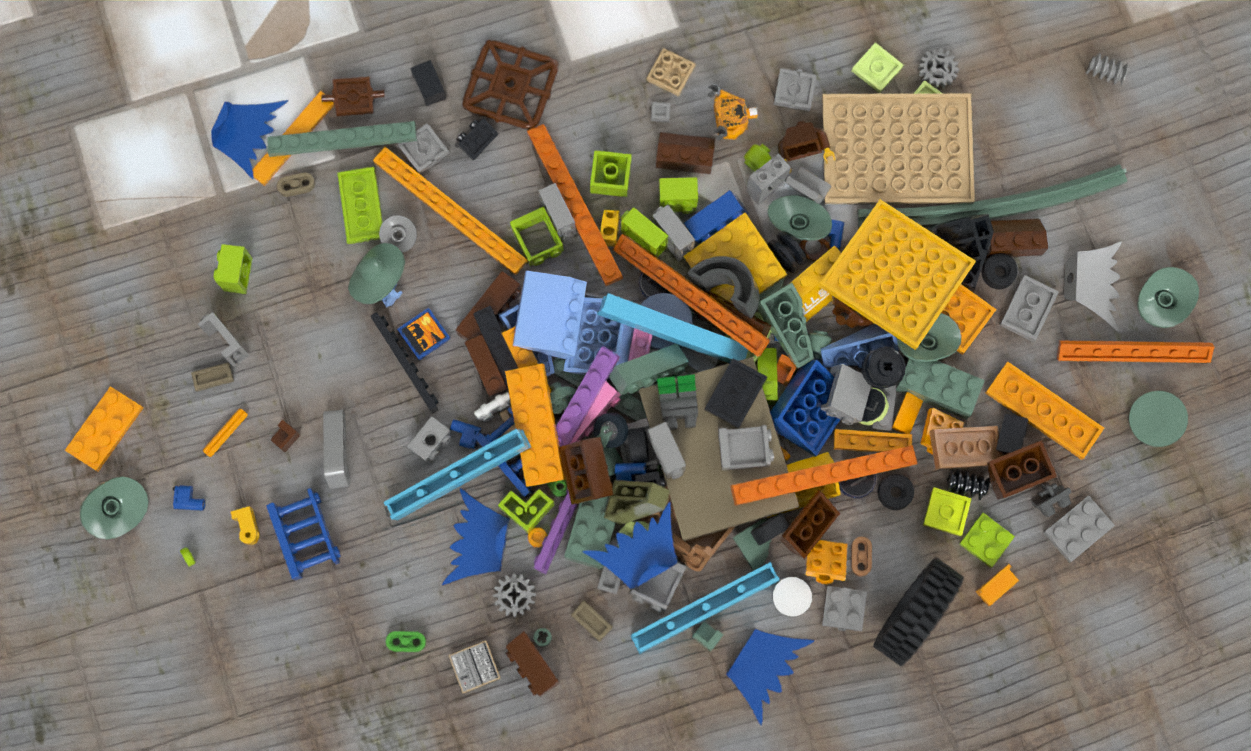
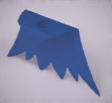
M289 100L251 105H236L225 101L211 130L213 147L231 158L253 179V170L249 158L257 160V156L252 149H266L265 142L259 136L274 131L271 126L264 122L275 119L276 116L270 113L285 105Z
M461 488V496L469 511L461 510L460 512L468 522L454 525L455 530L464 539L453 543L450 549L462 554V556L457 557L451 562L452 565H459V567L445 579L442 585L473 575L501 571L510 519L484 506Z
M670 502L663 511L658 524L653 517L651 518L649 531L639 522H636L633 530V539L623 533H616L619 548L605 544L608 553L593 550L583 551V553L613 572L630 589L647 582L678 563L671 531Z
M755 629L726 675L745 697L761 726L763 721L761 700L770 704V698L766 689L781 693L782 687L777 675L787 676L794 673L785 660L797 659L799 656L792 651L806 647L815 640L787 638Z

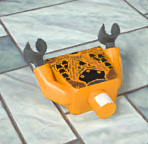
M712 84L708 87L712 89L708 96L716 97L713 104L717 129L714 132L718 133L716 138L718 141L723 138L735 140L747 129L748 119L758 118L757 108H746L743 98L721 90L718 84Z

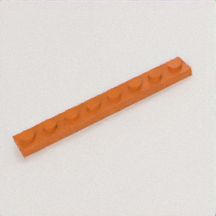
M1059 340L1057 359L1058 361L1211 363L1214 345L1213 343Z

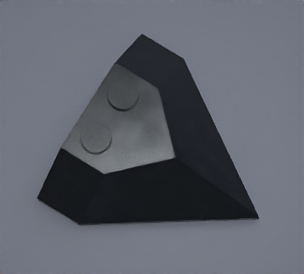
M989 214L970 215L927 228V230L976 261L961 283L973 293L994 234Z

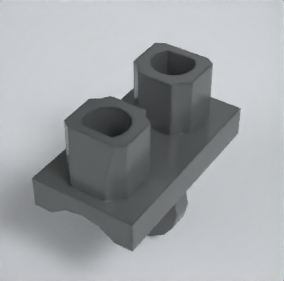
M1047 482L1041 484L1043 490L1038 492L1040 498L1032 502L1033 506L1040 509L1044 516L1050 517L1056 512L1052 504L1057 502L1061 508L1071 504L1069 494L1072 492L1068 487L1057 486L1056 483L1049 485Z

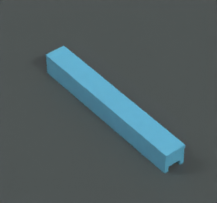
M607 293V296H603L599 311L597 312V315L730 363L733 358L740 361L746 359L748 349L735 340Z
M515 429L384 501V505L388 507L391 519L398 521L531 448V445L524 431Z
M770 562L633 633L631 638L639 654L779 582L780 579Z

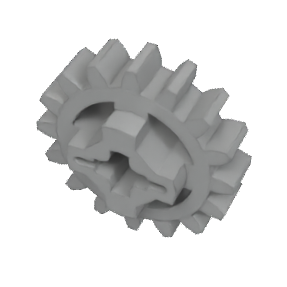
M933 49L931 54L926 52L925 57L921 58L918 69L921 70L919 76H924L923 82L925 80L930 85L935 84L936 89L939 85L945 88L946 83L951 85L953 80L956 79L959 68H957L959 62L953 61L955 56L950 57L949 51L943 53L942 49L939 52Z
M513 573L511 579L505 575L506 581L499 580L500 587H494L498 591L497 594H493L494 598H498L494 604L501 605L499 611L506 610V616H509L510 612L513 613L514 617H517L518 612L523 616V610L530 611L529 604H535V601L531 599L536 596V593L531 592L535 587L534 585H528L530 579L523 581V575L517 578L516 574ZM518 583L524 585L527 591L519 589ZM510 584V588L507 591H503L505 586ZM514 587L517 594H520V596L516 597L515 604L513 598L509 597L513 594ZM526 599H527V601L525 602V604H524L523 606L519 607V603H520L522 600H526ZM502 600H508L511 603V608L507 607Z

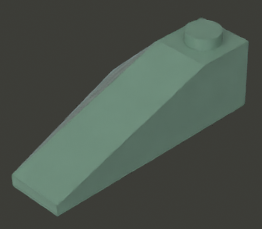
M790 283L760 299L757 309L763 320L772 325L771 332L798 369L813 360L814 357L810 337L807 333L806 318L803 314L802 299L793 283Z

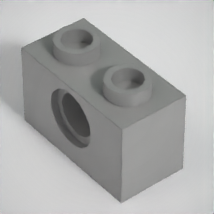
M431 416L407 447L428 464L430 460L434 461L439 455L438 450L442 445L446 446L449 443L452 433L447 427ZM435 437L436 442L433 445H427L426 441L428 438Z

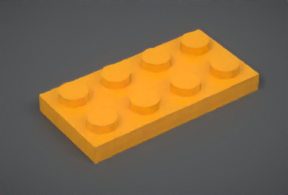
M110 386L65 451L99 472L143 410V407Z

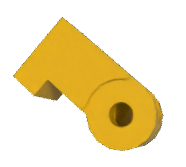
M604 210L600 233L607 247H615L618 242L620 211Z
M248 506L231 511L232 519L239 522L241 530L239 533L240 540L248 545L256 544L259 541L260 534L253 508Z

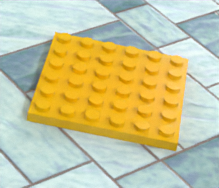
M880 199L822 279L819 287L916 350L976 261Z

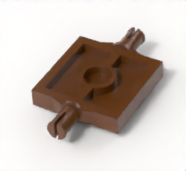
M370 76L332 79V94L321 95L322 103L333 102L336 108V117L374 114V98H385L384 90L373 91L370 85Z

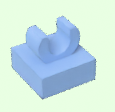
M397 284L382 299L386 308L392 306L402 294V291H395Z

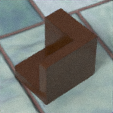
M282 420L278 424L280 427L279 431L271 438V441L283 452H286L301 435Z

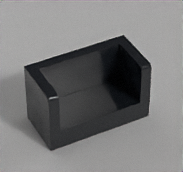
M431 60L410 68L426 106L446 99L445 91Z

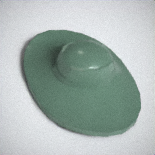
M789 195L777 198L768 206L767 214L772 224L792 237L809 241L820 240L831 232L832 219L830 214L820 204L808 198Z
M389 243L373 247L363 257L351 276L348 288L350 295L356 301L363 304H373L386 297L393 290L404 270L405 258L401 250Z
M1167 267L1156 271L1148 278L1139 293L1137 306L1140 316L1147 323L1159 328H1170L1182 323L1193 311L1198 301L1199 287L1197 281L1190 273L1179 268Z
M941 313L916 350L898 338L897 344L901 352L909 359L918 362H932L955 353L960 347L962 336L956 322L949 316Z
M129 477L109 479L92 490L84 499L80 508L81 523L86 531L96 538L113 539L122 536L133 529L145 516L149 503L147 493L141 484Z

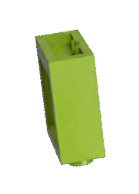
M544 206L510 222L511 230L529 266L541 265L545 259L558 257L564 251L563 244ZM544 221L556 246L531 257L519 232Z
M634 207L622 215L621 233L629 236L658 258L667 248L668 235Z

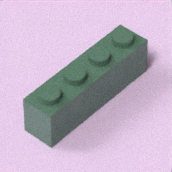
M673 344L616 365L609 377L620 395L632 394L641 387H650L657 382V378L681 375L689 361L678 344Z

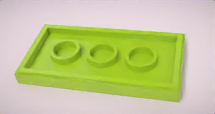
M368 167L337 172L347 244L380 239L379 231L383 220L375 168Z

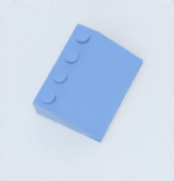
M525 271L513 346L562 359L575 356L587 282L567 276Z
M584 297L575 356L565 360L564 372L586 375L603 346L620 356L616 365L628 361L634 328L597 315L602 298Z

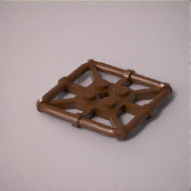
M489 39L483 45L476 65L471 70V78L463 97L462 106L471 113L494 119L497 123L503 122L523 129H533L540 122L547 100H550V92L558 72L559 63L556 59L554 60L549 56L526 50V47L521 46L520 48ZM495 48L517 54L515 64L511 65L502 62ZM489 50L497 63L494 75L481 71ZM524 57L545 63L533 70L520 67ZM550 70L544 90L530 86L533 77ZM479 78L491 81L488 91L471 98ZM511 80H513V83L515 85L512 87H508L506 82L509 83ZM527 93L541 97L533 119L524 104ZM490 97L501 100L497 113L474 106ZM506 103L518 105L527 122L503 115Z

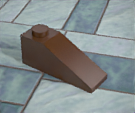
M481 334L465 341L464 343L488 396L490 397L506 390L505 383L483 335Z

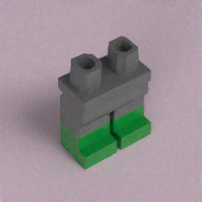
M695 374L677 376L679 397L676 394L675 377L657 378L662 421L667 423L670 430L678 429L677 419L685 420V428H695L696 417H698Z

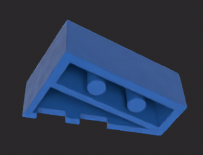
M729 190L684 222L695 241L703 243L743 213L749 215V212L738 196Z

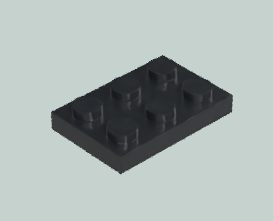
M733 358L704 410L739 429L764 385L767 376Z

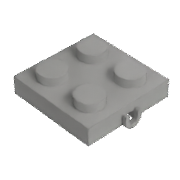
M780 68L774 105L810 111L817 75L804 73L800 69L793 71Z
M428 123L416 131L417 141L397 144L398 148L419 174L450 154Z
M827 586L822 626L838 628L840 631H846L847 629L862 632L867 592L853 590L851 587Z

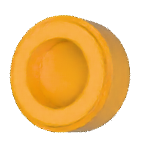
M533 528L528 534V541L533 547L541 548L547 533L542 528Z

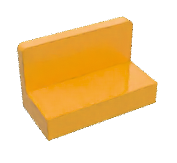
M1010 564L1001 568L975 591L988 606H991L1019 581L1009 570L1012 567Z

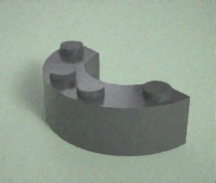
M717 256L703 260L690 269L688 275L693 283L707 292L720 284L734 286V294L731 301L736 310L749 318L754 316L759 304V289L751 272L741 261L732 257Z

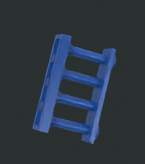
M511 407L507 410L512 416L490 435L480 433L475 437L482 447L498 439L515 424ZM521 459L515 464L512 463L510 465L508 461H505L498 465L524 497L528 498L534 493L530 489L532 486L526 487L525 478L522 479L518 474L520 473L519 470L523 467Z
M311 488L307 489L308 498L282 508L281 506L278 507L274 502L266 505L291 578L295 581L303 578L301 572H304L306 568L332 559L336 565L340 563L338 559L341 557L340 551L337 546L334 547L319 506V503H322L318 492H314ZM311 504L313 505L316 515L291 525H284L282 518L285 517V514ZM319 522L322 530L321 534L295 544L290 542L288 536L292 532ZM326 541L328 552L302 562L300 560L297 561L295 557L297 551Z

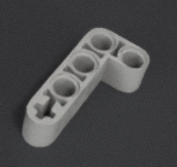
M344 410L324 411L325 479L330 489L349 487L350 476L346 465Z

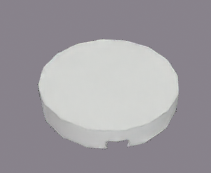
M787 577L775 586L773 603L781 614L796 617L803 614L810 607L812 592L804 580L797 577Z

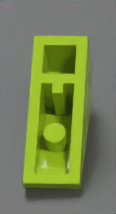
M765 348L762 355L757 359V371L767 376L762 386L767 404L775 405L778 401L776 348Z

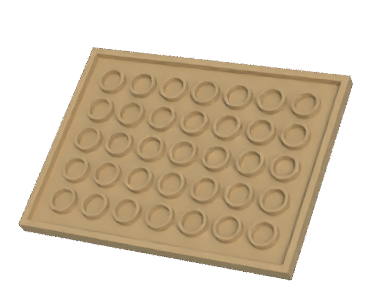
M971 93L822 95L823 131L828 137L831 146L829 149L834 152L836 158L834 162L833 157L828 156V164H826L823 157L824 181L831 185L830 190L824 197V204H877L880 199L887 204H959L975 202Z

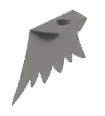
M1122 241L1101 249L1076 252L1065 263L1064 298L1083 304L1108 322L1117 332H1119L1118 326L1109 311H1116L1109 299L1120 297L1114 287L1110 285L1117 281L1120 275L1110 268L1117 263V260L1111 258L1119 249ZM1071 273L1074 274V280H1073V282H1072Z

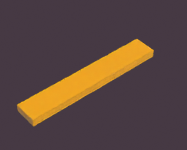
M320 91L283 135L312 132L334 106L333 102L322 103L321 95L326 94ZM267 152L252 169L253 178L265 186L291 155L269 157Z

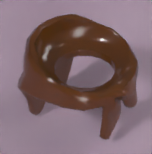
M825 238L818 240L821 244V249L816 254L807 252L806 243L809 240H801L799 244L806 258L817 261L830 250V245Z

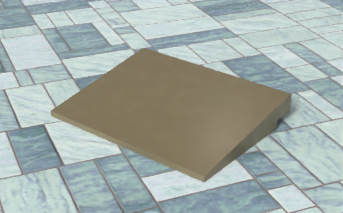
M753 357L739 361L757 371ZM729 364L694 373L698 407L696 427L685 428V420L677 419L678 429L670 430L686 464V469L683 476L674 480L672 477L667 479L664 471L663 474L668 490H670V498L684 541L799 507L795 492L740 505L734 504L730 486L789 472L763 388H761L739 429L766 425L767 430H771V441L768 444L769 449H773L774 461H770L769 467L722 471L718 430L722 428H727V430L738 428L704 409ZM675 379L676 394L679 397L677 379ZM657 384L639 389L650 429L664 423L665 421H662Z

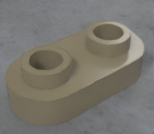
M309 173L282 177L277 182L279 193L285 197L308 193L315 187V180ZM304 182H309L307 186H303ZM286 186H291L289 190H285Z

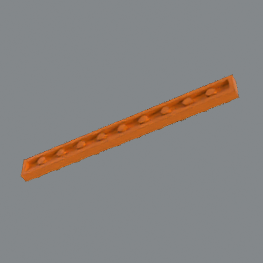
M542 124L527 131L552 183H556L575 221V228L605 286L622 280L623 276L545 125Z
M626 234L620 236L613 248L616 253L756 356L762 355L770 339Z
M913 445L735 484L730 487L734 504L740 505L916 465L917 460Z

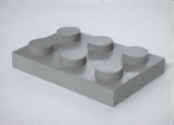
M1024 275L1000 326L1035 342L1059 291Z
M1088 495L1043 533L1070 563L1115 525Z

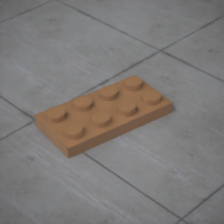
M998 426L934 429L929 431L935 469L988 466L987 462L1002 456V452L996 450L999 440Z

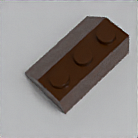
M660 132L656 168L711 174L715 139Z
M1040 219L991 221L994 234L986 255L987 258L995 254H1006L1010 257L1039 256L1047 251V233Z
M600 437L581 440L559 447L571 505L613 495Z
M1042 440L987 462L990 483L997 500L1004 499L1057 477Z
M818 490L781 536L780 541L789 551L805 559L840 515V512Z
M525 631L505 646L508 650L505 654L511 662L516 661L519 666L516 670L522 679L525 677L530 682L528 688L534 696L538 694L539 697H542L560 684Z

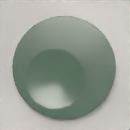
M1152 391L1140 396L1134 402L1129 414V424L1135 437L1142 443L1152 447H1165L1177 442L1183 436L1188 424V414L1182 401L1175 395L1165 391Z

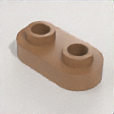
M858 537L851 545V570L856 576L863 577L869 574L872 568V544L868 538ZM858 544H862L864 546L863 551H860L858 549ZM859 563L863 564L864 570H859L857 565Z

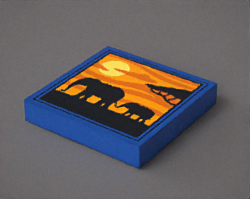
M429 308L397 329L419 361L450 340L449 335Z

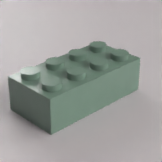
M907 359L905 375L902 381L897 384L896 391L903 394L909 392L929 405L966 420L972 415L985 380L939 361L918 362Z
M610 496L580 503L564 555L566 560L603 570L604 565L586 555L583 551L593 550L608 553L605 544L610 545L616 525L615 522L604 518Z

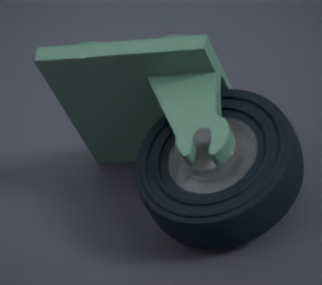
M617 413L603 414L594 424L595 438H601L609 476L615 474L616 463H623L615 447L622 445L628 437L627 422Z

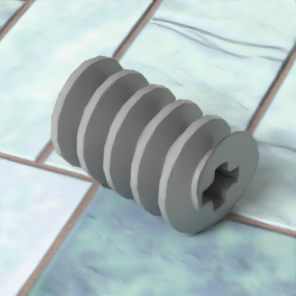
M1098 53L1095 57L1093 55L1086 74L1093 70V77L1100 73V79L1106 75V82L1114 78V85L1118 81H1121L1122 85L1128 74L1129 64H1125L1122 67V62L1119 61L1115 65L1114 58L1108 62V56H1104L1101 59V54Z

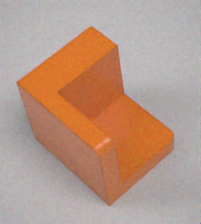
M784 354L781 355L777 363V382L787 387L796 367L791 359Z

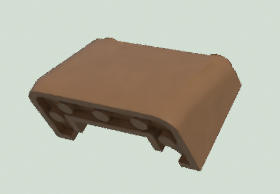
M669 494L667 504L669 502L671 504V531L675 555L689 568L699 572L705 567L735 527L684 541ZM664 510L645 516L640 521L650 524L653 517L658 524Z

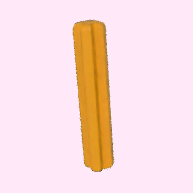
M239 408L204 447L203 452L207 456L212 457L248 414Z

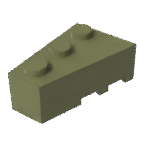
M614 480L612 487L613 495L609 498L604 518L623 525L665 510L670 490L654 483Z

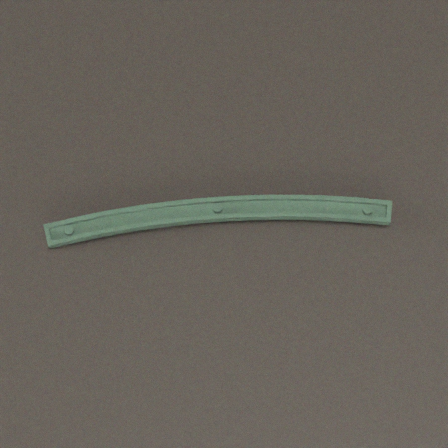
M1120 165L1075 180L1005 197L975 201L974 203L895 209L922 227H931L939 223L975 214H989L990 219L1056 206L1125 184L1128 181L1125 176L1127 171L1122 169ZM858 209V229L873 209Z

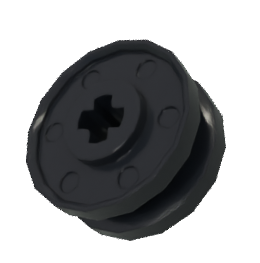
M780 232L776 236L777 241L770 240L767 245L786 271L794 273L798 269L797 264L803 265L806 263V255L791 236L785 232Z
M881 347L865 355L861 370L864 379L873 388L885 389L895 386L902 381L906 365L904 358L897 350L891 347Z

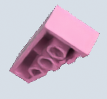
M605 382L571 443L581 441L585 435L588 437L594 431L593 426L596 420L601 415L606 414L611 406L614 408L621 401L619 391L609 382Z

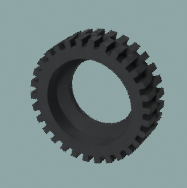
M937 557L932 559L893 609L886 623L881 628L882 630L878 633L873 647L899 666L906 664L912 655L917 652L918 648L923 645L925 639L929 637L931 631L935 629L943 614L948 610L950 603L953 602L954 596L962 585L964 576Z

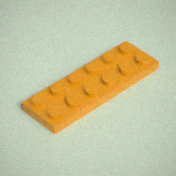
M1008 361L985 392L1017 416L1028 418L1030 425L1081 460L1085 458L1104 430L1103 426Z
M538 364L505 371L515 428L524 431L531 445V448L520 453L526 487L566 480L559 452V441L545 365Z

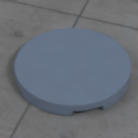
M667 293L655 294L641 303V306L692 324V314L688 305L675 295ZM652 335L650 347L660 350L676 343Z

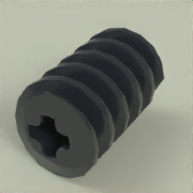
M951 468L947 479L948 492L954 487L955 494L963 490V496L970 492L971 498L978 494V500H981L983 496H986L991 480L988 477L984 481V476L982 475L977 478L975 473H972L969 477L968 471L961 474L960 469L954 472V469Z

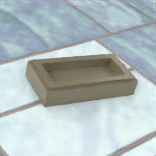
M229 362L191 372L196 392L234 382Z
M585 601L571 614L599 642L613 628Z

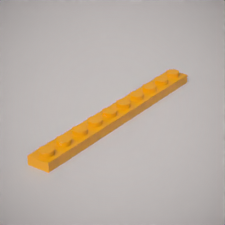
M386 147L373 159V162L514 275L528 262L524 256Z

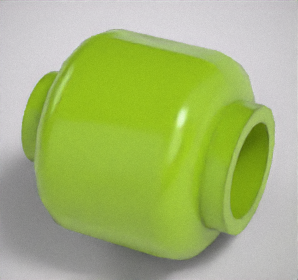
M753 144L744 155L746 160L744 163L755 172L771 160L769 154L771 150L764 144L760 146Z

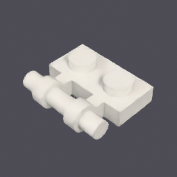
M509 393L497 395L493 401L488 404H482L478 410L474 411L479 423L481 421H489L494 417L493 414L498 411L507 410L510 407L509 404H511Z

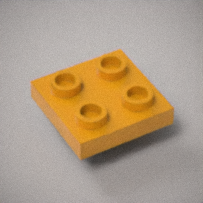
M930 408L920 444L927 447L926 451L933 454L929 431L934 429L963 428L964 422L935 408Z
M819 540L806 557L805 575L816 577V581L821 584H830L833 580L845 581L847 544Z

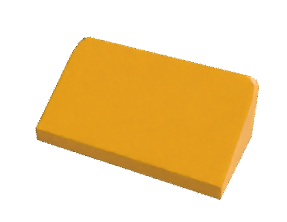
M906 392L893 422L892 429L903 434H910L923 401L913 394Z

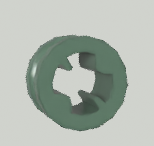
M545 628L538 629L534 634L535 643L541 647L548 646L552 640L551 633ZM540 632H543V634H545L546 632L548 634V636L546 637L547 641L545 643H542V641L539 642L537 640L540 637Z

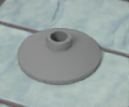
M396 215L387 218L382 223L379 237L382 244H392L403 253L411 249L415 244L417 230L410 219ZM398 230L403 233L401 238L396 235Z

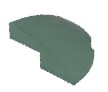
M765 518L733 537L752 571L761 567L769 554L768 549L771 540L758 545L750 533L753 529L766 521Z

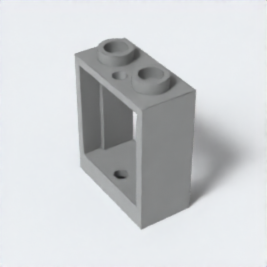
M777 154L749 176L746 192L759 205L786 184L785 181L789 176L791 167L780 154Z
M556 183L538 190L540 204L542 207L544 206L560 240L567 241L573 238L576 234L575 221Z
M666 205L664 208L662 206L657 208L653 212L652 223L668 235L667 248L679 262L684 258V255L694 249L695 239L669 205Z
M664 422L648 429V438L667 479L672 477L674 480L683 476L686 464L667 423Z

